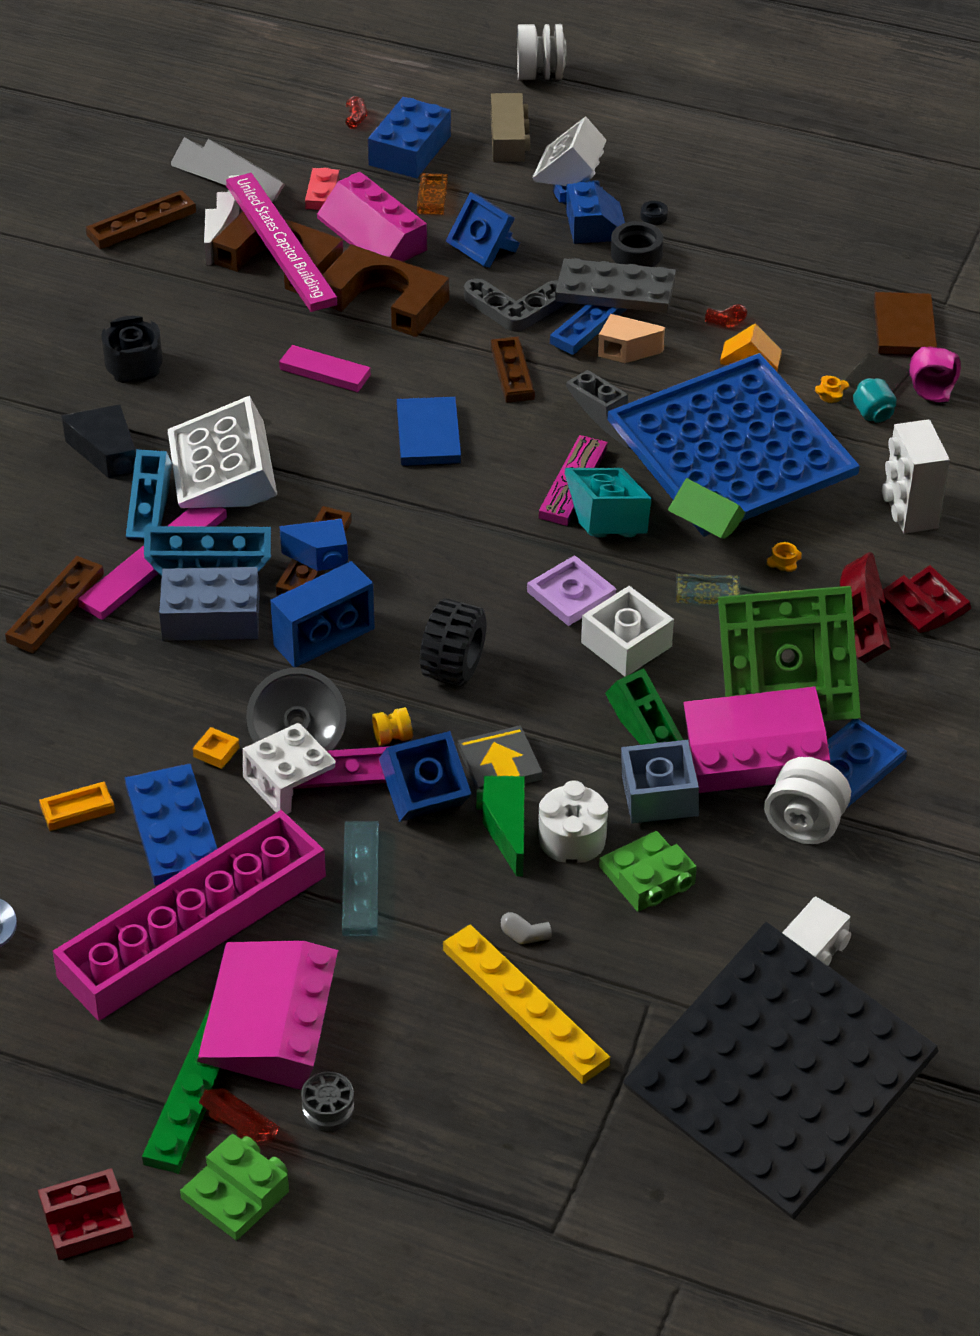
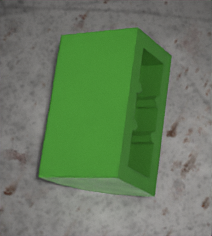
M688 478L685 479L668 508V511L723 539L728 537L737 528L746 513L740 505Z

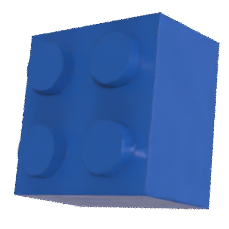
M450 731L387 747L379 758L399 822L461 806L471 795Z

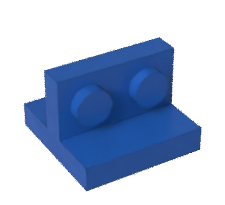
M473 192L469 193L446 239L447 243L481 265L489 268L500 248L516 252L520 245V242L511 237L513 233L509 230L515 218Z

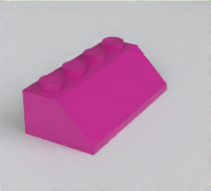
M362 172L352 174L338 181L317 213V219L350 245L352 244L402 262L427 251V223Z

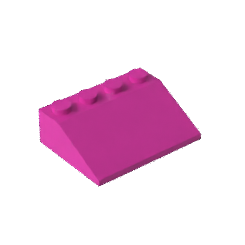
M816 686L684 702L688 740L699 793L776 784V779L782 767L789 760L797 757H813L830 764L826 730Z
M307 941L227 942L197 1062L302 1090L314 1067L338 950Z

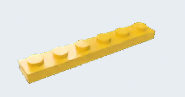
M471 924L443 941V951L581 1084H584L610 1066V1056Z

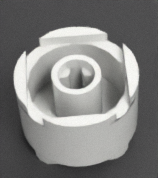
M569 781L564 786L547 793L539 804L538 836L542 850L552 859L565 863L566 859H577V863H583L597 857L604 849L606 841L607 803L597 792L584 787L579 781Z

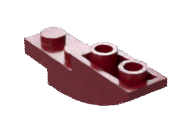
M868 552L846 565L840 579V586H851L857 659L864 664L891 649L881 606L886 602L875 557L872 552Z

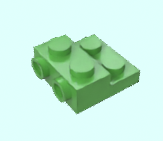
M658 831L652 832L600 857L599 867L637 912L649 906H656L662 900L678 892H684L695 884L697 866L678 844L670 846Z
M232 1133L206 1156L207 1166L180 1190L182 1200L237 1241L289 1192L288 1170L285 1164L277 1157H271L268 1160L261 1155L259 1146L252 1138L244 1136L240 1139Z

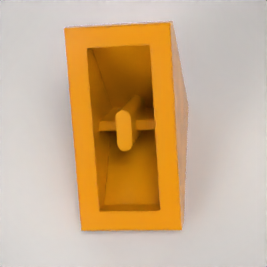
M755 323L725 341L720 364L729 365L761 353L769 364L778 371L782 350Z

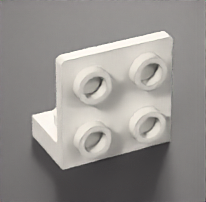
M296 723L243 748V778L275 812L282 810L285 814L291 812L293 787L335 768L336 763L334 758L300 723Z

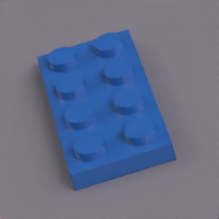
M190 763L125 777L126 790L154 885L162 884L217 850Z

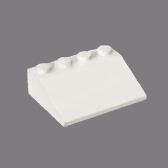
M250 396L168 429L177 499L180 508L249 507L259 502L267 501L269 498L277 495L264 421Z

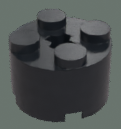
M124 316L110 322L111 327L106 331L104 328L101 334L104 363L107 371L114 376L117 382L121 383L146 377H156L160 373V367L163 362L158 325L152 320L151 324L143 321L141 316Z

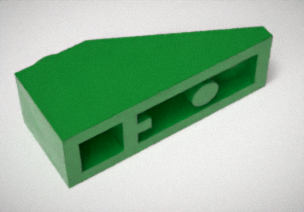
M644 668L617 680L606 691L605 694L620 722L640 745L683 740Z
M484 776V789H477L476 810H483V824L516 876H523L525 776Z

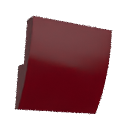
M931 565L910 579L903 575L883 589L885 601L919 633L947 624L971 609L970 601Z
M112 1168L38 1190L58 1260L134 1238L132 1226L123 1205L121 1192Z

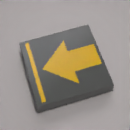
M521 725L458 740V750L476 791L477 789H484V776H525V784L542 780V770Z

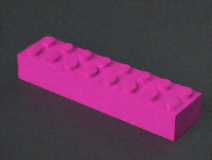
M280 810L53 950L57 978L100 1021L325 878L324 849L287 814Z

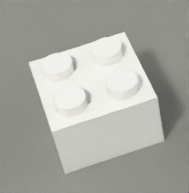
M628 586L582 615L581 643L626 677L672 647L674 619L632 587Z

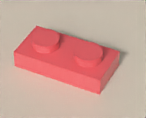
M312 168L305 198V209L320 210L340 179L339 170Z

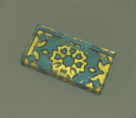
M676 574V603L718 605V597L740 595L739 576Z

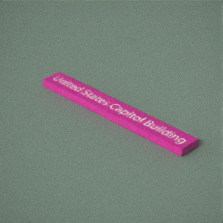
M252 172L226 179V187L310 312L337 305V296Z

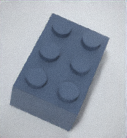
M258 567L162 569L159 610L162 641L258 639L260 601Z

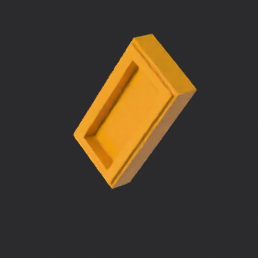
M105 781L39 800L40 808L49 831L115 813L114 803Z

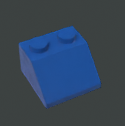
M595 182L567 184L566 213L573 243L611 241L612 232L615 228L625 223L620 202Z

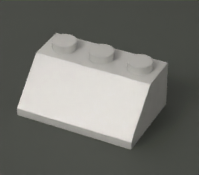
M585 116L546 147L532 177L533 180L539 183L563 186L580 181H589L596 173L594 170L599 165V158L604 153L603 148L606 139Z

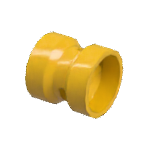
M406 707L395 709L388 716L384 712L372 714L373 730L379 746L390 744L393 738L400 741L412 739V725Z

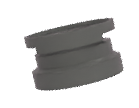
M336 1072L317 1073L311 1076L302 1087L303 1117L309 1126L318 1131L333 1132L344 1128L350 1123L351 1116L355 1110L354 1090L351 1082L345 1076ZM324 1078H333L335 1080L334 1082L325 1081ZM320 1080V1083L311 1086L313 1082Z

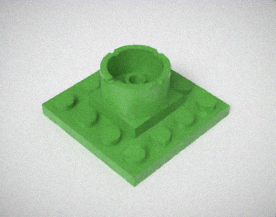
M851 586L718 597L725 697L816 686L823 721L861 718ZM787 649L792 650L790 659H782L783 651Z

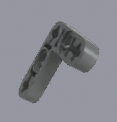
M471 279L464 285V299L468 304L507 330L514 332L528 328L567 304L566 302L555 301L558 280L547 282L517 301L483 279ZM495 303H497V304H502V305H501V306H491L490 304H495ZM538 304V305H542V306H541V307H531L530 305Z

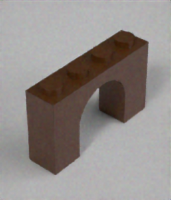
M244 212L235 218L212 241L214 264L236 272L254 255L268 250ZM284 219L323 275L343 253V239ZM284 273L285 289L297 293Z
M352 244L322 275L337 296V305L330 308L341 312L358 294L367 289L387 287L403 293L391 306V327L393 330L416 338L449 301V277Z

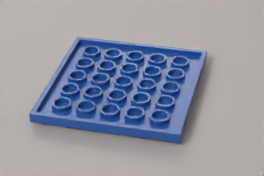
M761 353L608 411L607 420L673 500L685 479L688 478L740 505L746 512L741 522L859 473L860 465ZM693 524L703 537L712 534Z

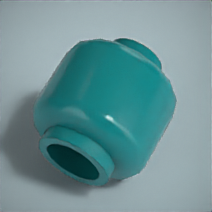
M867 378L861 381L853 395L854 404L867 421L877 423L886 421L895 411L897 399L883 379Z

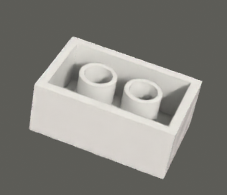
M930 419L894 424L893 437L889 438L888 442L890 458L885 463L887 479L886 484L882 485L884 501L889 502L892 508L893 520L899 523L903 534L938 529L950 459Z

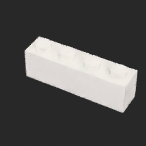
M815 896L782 933L829 966L834 953L837 950H844L850 941L851 932H849L851 916Z

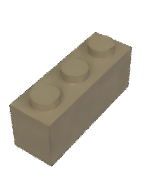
M522 93L491 94L493 162H525V151H530L528 104H523Z

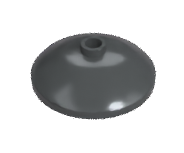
M294 667L282 669L266 677L252 693L246 715L248 731L251 739L256 743L292 726V719L300 717L304 720L302 726L326 751L334 750L340 742L346 727L345 702L336 685L323 674L307 668Z

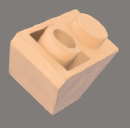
M610 314L599 333L598 357L628 363L660 354L664 350L665 327Z

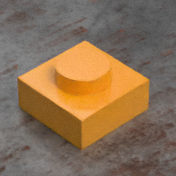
M210 727L193 747V757L222 769L240 748L239 738Z

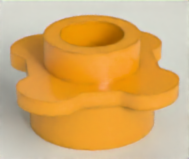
M826 375L821 378V384L815 387V392L823 401L836 403L842 399L843 391L849 388V383L837 377Z
M777 543L772 548V556L767 558V565L772 568L776 567L779 570L793 572L797 569L796 562L801 559L802 553L791 543Z

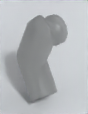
M513 912L505 913L501 918L502 931L518 944L552 939L549 922L531 925Z

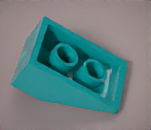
M565 468L564 474L579 523L589 535L606 537L607 534H619L624 537H635L637 533H647L651 497L623 468Z

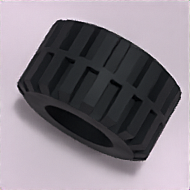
M447 598L440 600L428 619L420 649L422 675L458 686H464L470 680L480 661L486 638L487 621L483 608Z

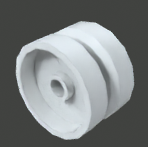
M797 757L789 760L782 767L776 779V784L765 800L764 811L772 826L787 838L803 844H819L828 841L835 833L840 817L850 802L851 788L843 774L829 763L813 757Z

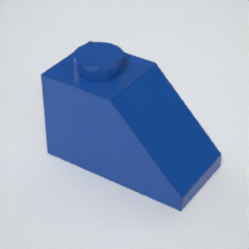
M342 519L279 526L282 554L316 571L335 569L348 563V547Z

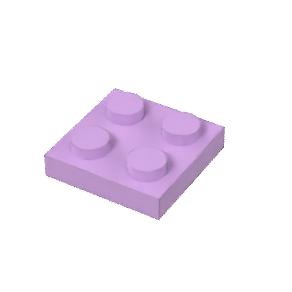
M575 555L527 583V592L568 626L580 620L582 615L616 594V588Z

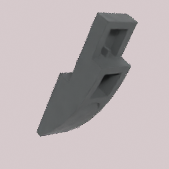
M589 370L567 381V389L592 420L626 448H629L628 444L607 420L608 411L628 404V394Z

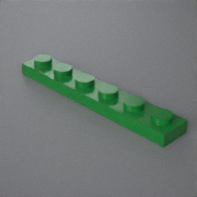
M211 1003L142 1155L143 1165L179 1174L224 1071L222 1068L197 1062Z

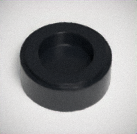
M648 201L641 206L640 218L643 222L659 225L667 220L668 207L664 203Z

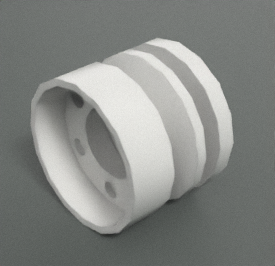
M518 24V80H535L537 68H543L545 80L550 78V68H555V79L562 80L566 65V39L563 34L562 24H555L554 36H550L549 24H545L543 36H537L535 24Z

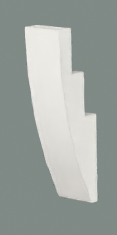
M232 175V176H229V178L236 177V176H239V175ZM229 190L228 192H217V209H205L204 247L206 265H212L214 262L212 241L239 216L240 206Z

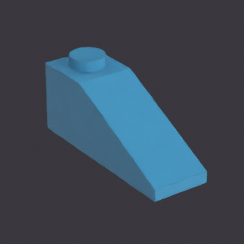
M136 449L126 538L144 540V526H161L169 493L172 462L167 451Z

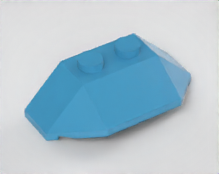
M144 526V559L161 576L162 569L258 567L259 572L271 559V527Z

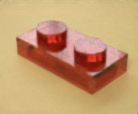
M226 1089L205 1090L199 1101V1104L210 1111L209 1116L220 1123L229 1124L238 1130L236 1134L241 1139L244 1136H248L256 1143L274 1140L280 1128Z

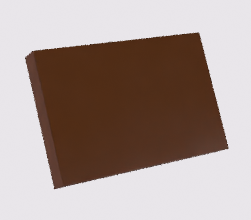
M874 293L878 354L914 355L921 347H937L931 294Z

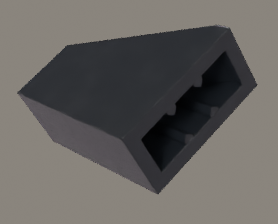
M120 404L61 415L65 442L106 477L111 478L134 473L136 451Z

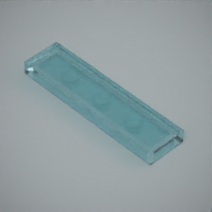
M345 821L342 936H378L379 821Z

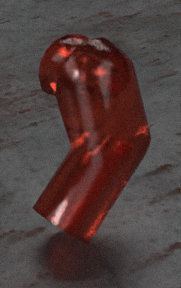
M352 96L346 102V107L350 106L351 108L348 110L351 114L346 118L345 123L351 129H355L368 116L364 100L359 96Z
M735 304L724 311L708 308L705 322L732 328L746 319L747 309L741 304Z

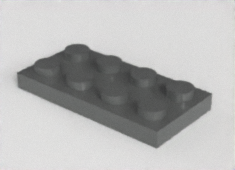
M564 258L555 291V301L668 313L676 269Z

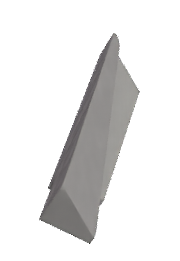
M184 137L171 161L173 167L226 185V179L229 176L252 172L272 202L277 200L285 185L280 179L210 139L207 140L203 147Z

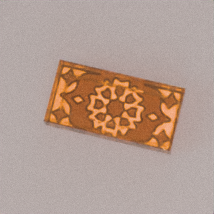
M421 173L417 214L444 215L448 174Z

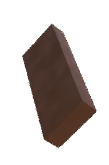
M520 338L492 339L491 351L506 403L535 400V390Z

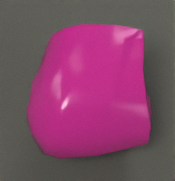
M921 347L914 353L909 364L913 387L923 399L934 402H948L950 393L960 376V358L958 354L944 348Z

